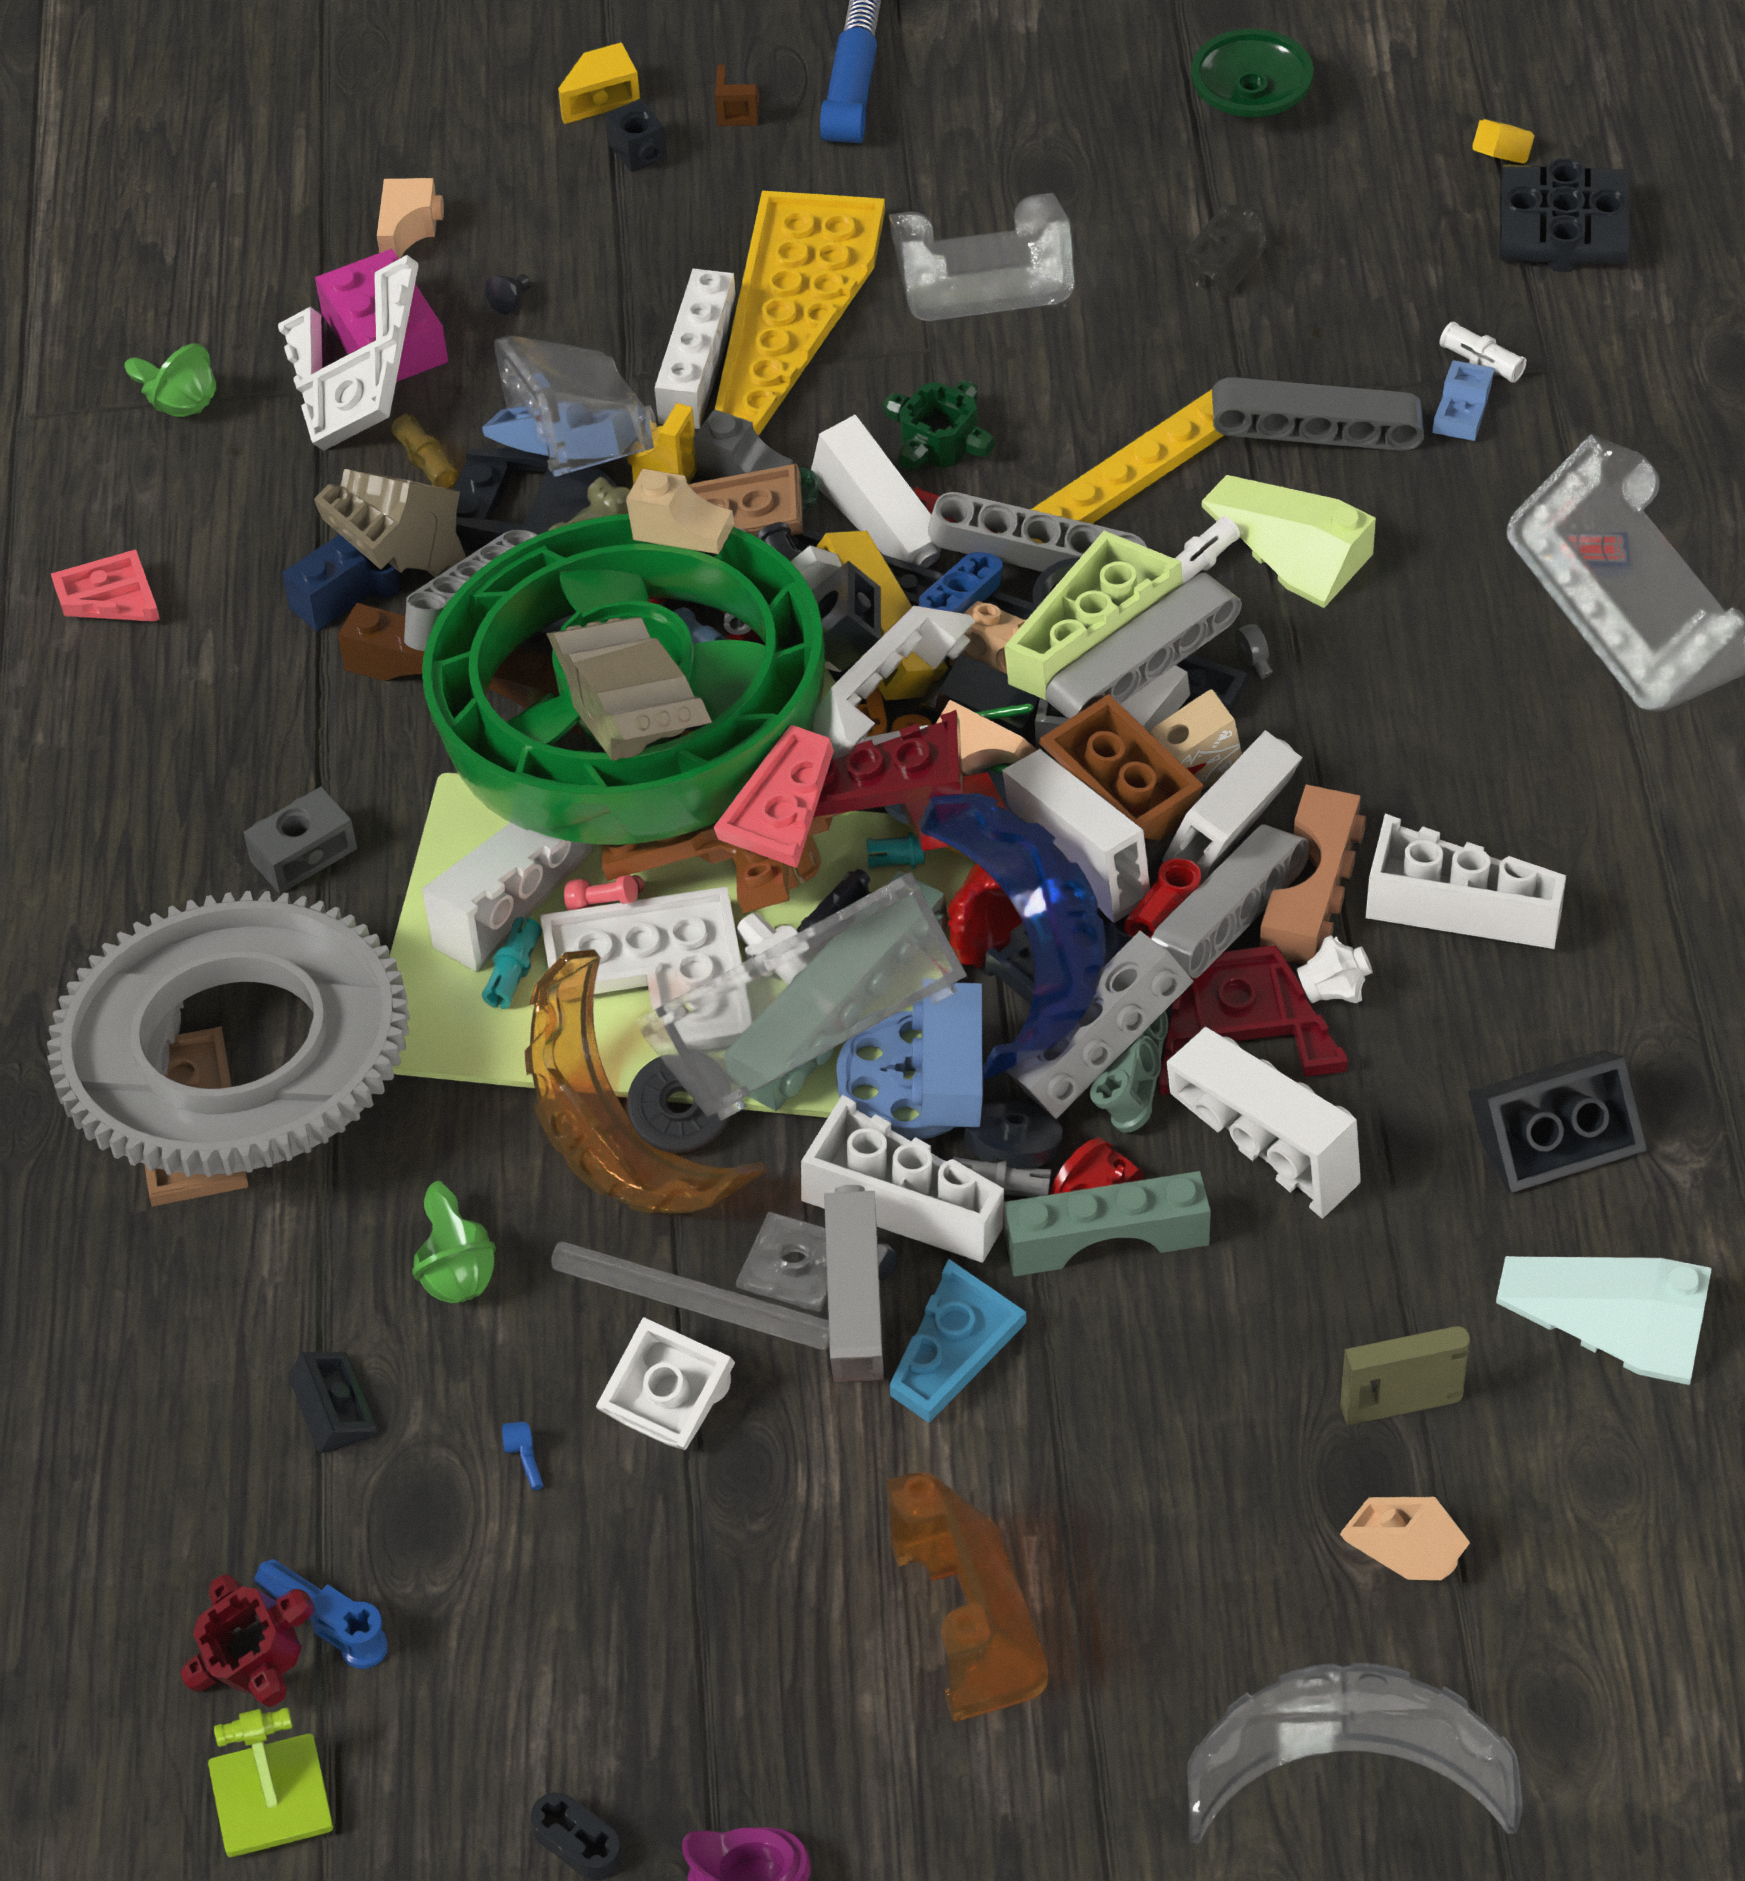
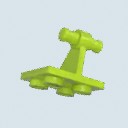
M282 1708L272 1713H262L261 1709L240 1713L239 1720L214 1726L215 1737L219 1747L245 1741L246 1746L252 1744V1748L214 1757L208 1761L224 1847L228 1857L240 1856L329 1833L333 1830L314 1736L312 1734H304L269 1744L264 1742L268 1740L267 1735L275 1733V1731L292 1729L293 1725L289 1708Z

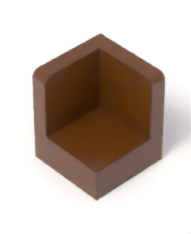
M717 64L715 88L717 125L758 126L759 88L756 87V84H727L726 64Z

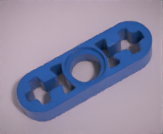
M973 552L966 555L920 596L918 606L963 614L975 602H983L999 588L1003 567L1001 559L993 554L984 552Z

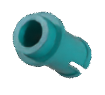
M909 832V837L867 839V853L887 852L884 854H869V869L911 865V869H916L917 864H925V851H922L913 832Z

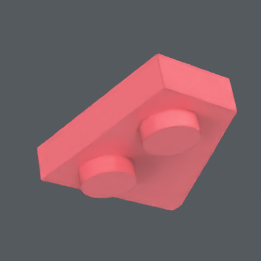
M136 549L51 573L53 585L64 616L138 621L160 620L157 606Z

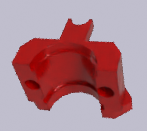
M1097 1137L1087 1141L1078 1148L1065 1162L1057 1174L1048 1195L1143 1180V1170L1112 1149L1113 1145Z

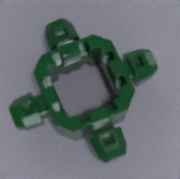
M963 380L951 388L939 382L922 384L912 397L899 393H890L883 403V412L887 417L900 423V442L902 447L899 450V464L902 467L914 470L928 462L943 468L956 465L966 452L980 457H987L992 452L995 446V438L990 432L978 427L976 406L978 386L975 383ZM944 417L946 418V423L955 426V429L948 427L945 431L938 429L934 433L931 432V427L924 424L923 421L929 423L932 419L939 421Z

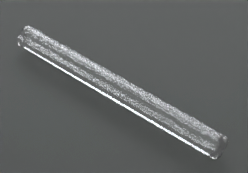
M559 1242L551 1257L552 1268L556 1271L817 1349H827L830 1344L829 1321L566 1242Z

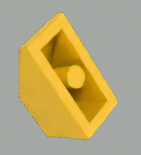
M622 42L583 53L558 88L561 116L564 124L606 113L640 99L637 70Z

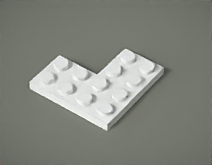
M727 887L641 899L628 904L615 903L540 915L550 978L595 951L589 970L585 995L648 986L660 1056L673 1052H691L705 1055L730 1051L754 1026ZM587 961L551 983L553 1000L580 996Z

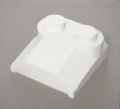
M643 1317L596 1408L625 1426L668 1446L686 1450L712 1405L720 1401L728 1392L731 1384L730 1372L735 1362L730 1356Z

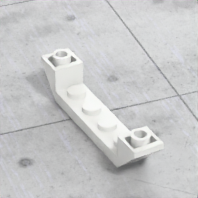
M913 606L830 688L816 708L813 729L815 733L830 738L834 749L832 758L835 760L846 756L855 749V745L866 742L864 738L875 724L856 708L862 700L858 695L864 699L868 698L883 679L881 676L886 679L899 665L903 657L907 658L912 652L934 669L947 657L955 661L971 642L965 635L976 620L968 614Z

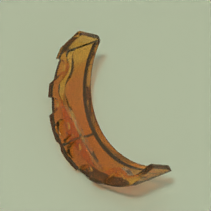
M595 949L563 953L534 986L529 1004L534 1005L531 1022L530 1045L525 1050L526 1074L533 1077L539 1102L534 1108L539 1121L554 1149L564 1155L570 1170L600 1195H609L629 1205V1209L644 1213L668 1214L688 1213L712 1207L765 1173L767 1168L762 1162L733 1168L701 1165L673 1153L656 1149L638 1136L630 1123L628 1113L619 1102L608 1081L596 1042L593 1007L595 982L601 957Z

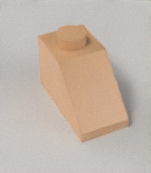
M1368 1497L1340 1533L1347 1543L1407 1580H1442L1455 1570L1458 1565V1558L1470 1544L1469 1540L1436 1497Z

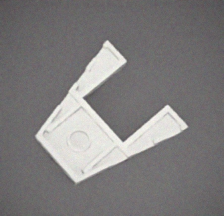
M408 255L375 272L376 341L322 368L321 314L309 307L278 324L279 331L285 335L288 343L284 346L287 359L294 364L297 374L293 378L296 389L302 392L305 404L301 406L311 441L323 451L390 416L418 271V263Z

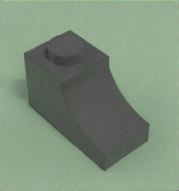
M715 409L694 436L697 474L711 479L793 464L792 459L777 453L759 438L753 429V422Z

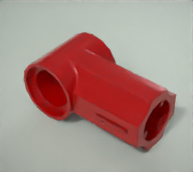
M1184 858L1169 859L1161 864L1157 882L1126 918L1125 931L1132 938L1139 931L1152 938L1158 926L1200 886L1201 870L1197 864Z

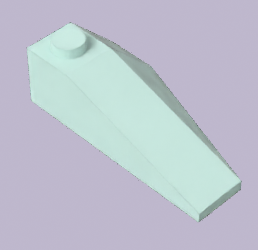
M1506 1256L1496 1303L1549 1330L1559 1328L1581 1339V1346L1595 1353L1598 1349L1603 1350L1624 1361L1623 1367L1638 1375L1690 1385L1712 1268L1664 1258Z

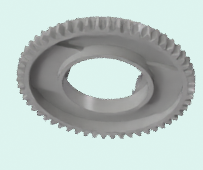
M245 891L240 901H235L231 892L226 893L222 903L218 904L212 895L206 896L204 906L198 907L193 900H188L186 911L180 912L174 906L168 907V918L163 919L156 913L151 914L152 925L148 927L135 922L133 926L136 934L133 936L119 932L117 937L120 945L104 943L102 948L105 957L91 955L88 958L91 969L79 968L77 970L80 982H68L67 989L69 995L60 996L61 1010L53 1012L55 1025L49 1026L52 1040L47 1041L50 1053L47 1057L55 1090L60 1103L64 1106L66 1115L73 1118L77 1129H84L85 1136L89 1141L96 1138L99 1149L102 1151L111 1147L115 1158L119 1159L125 1155L128 1157L130 1165L135 1166L140 1162L146 1164L149 1171L159 1168L165 1170L168 1175H172L173 1172L185 1173L186 1177H191L193 1174H205L206 1177H211L213 1174L226 1173L229 1176L234 1172L246 1171L248 1173L252 1172L253 1169L265 1166L267 1168L273 1167V1164L284 1160L290 1161L296 1155L303 1152H311V1148L320 1143L325 1144L329 1142V1137L337 1132H344L345 1126L352 1120L358 1121L360 1119L359 1113L364 1107L371 1108L374 1105L371 1094L384 1093L385 1089L382 1080H392L394 1078L392 1066L400 1065L401 1057L399 1051L406 1049L404 1036L409 1035L407 1020H410V1015L407 1007L408 1000L401 972L398 971L395 958H390L389 949L386 945H380L377 934L369 936L367 925L361 924L356 926L355 918L351 914L342 918L340 909L337 907L326 912L324 902L318 901L309 908L307 897L301 896L291 904L289 894L283 893L275 902H272L270 891H265L258 901H253L251 891ZM235 982L266 983L292 992L301 998L314 1013L308 1037L300 1050L282 1067L261 1079L230 1088L205 1089L186 1086L165 1077L169 1063V1044L175 1043L176 1035H179L180 1008H184L183 1000L200 991Z

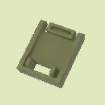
M1454 1326L1345 1349L1340 1406L1347 1426L1459 1402L1464 1392L1463 1387L1470 1345V1337L1467 1330L1460 1326ZM1377 1379L1376 1392H1373L1370 1381Z

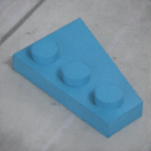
M948 1259L942 1272V1280L935 1295H931L925 1308V1316L916 1336H912L890 1383V1396L930 1423L1026 1324V1311Z

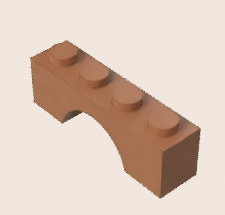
M1305 785L1295 817L1294 834L1304 837L1309 841L1308 859L1315 866L1316 872L1308 880L1297 886L1272 890L1261 924L1260 947L1276 945L1286 961L1306 965L1307 961L1312 959L1321 949L1324 938L1333 935L1334 923L1329 922L1331 913L1339 914L1341 911L1345 887L1340 886L1342 877L1350 879L1352 875L1356 851H1352L1351 847L1353 842H1362L1366 826V816L1359 815L1360 795Z

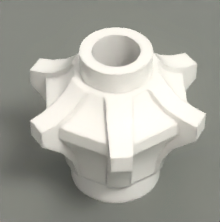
M1332 935L1324 938L1321 949L1312 959L1307 961L1306 965L1297 968L1301 984L1311 1003L1322 999H1343L1358 1003L1362 1001L1361 988L1365 981V976L1373 973L1369 959L1362 946L1353 950L1352 947L1343 945L1337 937L1333 938Z

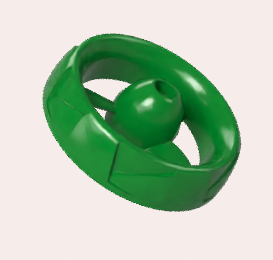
M617 514L575 522L539 534L507 550L478 570L457 590L436 619L428 637L423 656L422 678L431 719L441 736L445 750L461 779L473 795L488 809L506 821L525 830H532L553 838L587 844H635L668 839L716 823L790 725L812 732L816 708L821 703L824 687L825 643L819 608L811 588L797 568L771 545L736 527L732 528L719 554L633 540L629 514ZM648 599L687 601L721 610L743 621L756 632L766 646L743 640H717L692 644L691 635L685 622L673 611L661 605L650 603ZM571 615L573 616L562 626L560 631L566 630L569 626L580 625L584 627L591 622L600 621L601 623H606L608 619L641 617L650 638H657L685 675L694 697L702 699L712 723H708L683 737L669 742L667 741L671 737H662L646 745L640 754L629 758H619L615 761H612L607 753L581 752L554 747L552 745L564 737L576 724L590 741L602 747L573 707L566 675L554 649L552 651V661L559 691L558 697L537 705L505 722L491 707L486 696L493 676L503 661L520 644L545 627Z

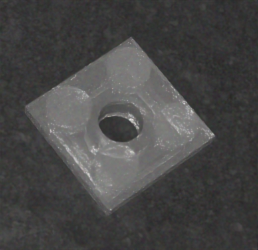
M768 1212L736 1280V1287L757 1295H764L805 1309L821 1312L828 1296L825 1228ZM791 1252H800L806 1256L802 1261L796 1263H789L782 1259L784 1255Z

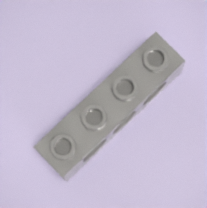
M1141 931L1101 969L1095 995L1089 1008L1074 1029L1055 1046L1050 1048L1077 1021L1089 999L1095 976L1033 1037L1025 1050L1004 1068L1021 1089L1055 1119L1194 982L1169 951Z

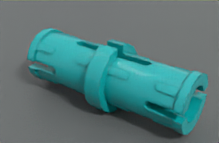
M516 918L513 921L512 929L504 947L499 948L494 955L493 962H495V967L486 987L482 991V999L494 1008H497L501 997L503 999L500 1008H509L520 979L526 977L531 968L530 956L537 940L542 934L541 926L531 918H527L523 929L521 927L524 918Z

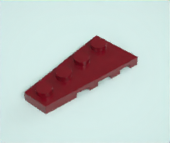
M954 710L940 715L942 720L940 723L920 729L917 723L900 729V737L874 745L873 741L869 740L855 745V749L846 756L835 760L831 758L813 817L963 794L961 733L957 711Z

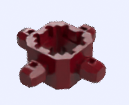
M227 1574L221 1575L210 1584L209 1596L213 1606L199 1615L193 1632L202 1654L197 1653L185 1663L180 1671L181 1677L185 1685L194 1692L203 1691L220 1680L237 1691L253 1694L255 1699L265 1706L273 1707L285 1699L286 1684L282 1674L296 1665L302 1648L293 1626L297 1628L313 1613L315 1606L308 1593L302 1589H293L278 1597L277 1601H275L258 1589L241 1586L240 1582ZM257 1614L260 1622L267 1626V1629L262 1631L265 1639L258 1643L261 1652L256 1654L250 1651L238 1660L240 1665L238 1667L235 1658L228 1654L233 1649L230 1641L237 1637L234 1629L239 1627L244 1630L257 1621L255 1617Z

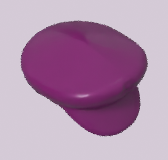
M772 1827L739 1828L723 1833L692 1831L684 1837L682 1842V1852L690 1866L687 1881H808L811 1874L810 1858L805 1845L795 1835L782 1829Z

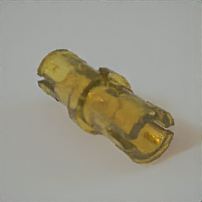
M404 414L398 417L392 424L391 432L406 448L410 462L415 467L423 470L433 486L446 489L452 486L457 480L458 472L443 456L440 443L435 437L426 434L412 414L410 416Z

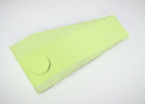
M1226 475L1202 500V508L1216 521L1220 517L1225 516L1237 525L1240 531L1239 538L1252 549V556L1260 564L1266 562L1278 574V581L1287 590L1323 608L1329 604L1373 555L1376 518L1339 499Z

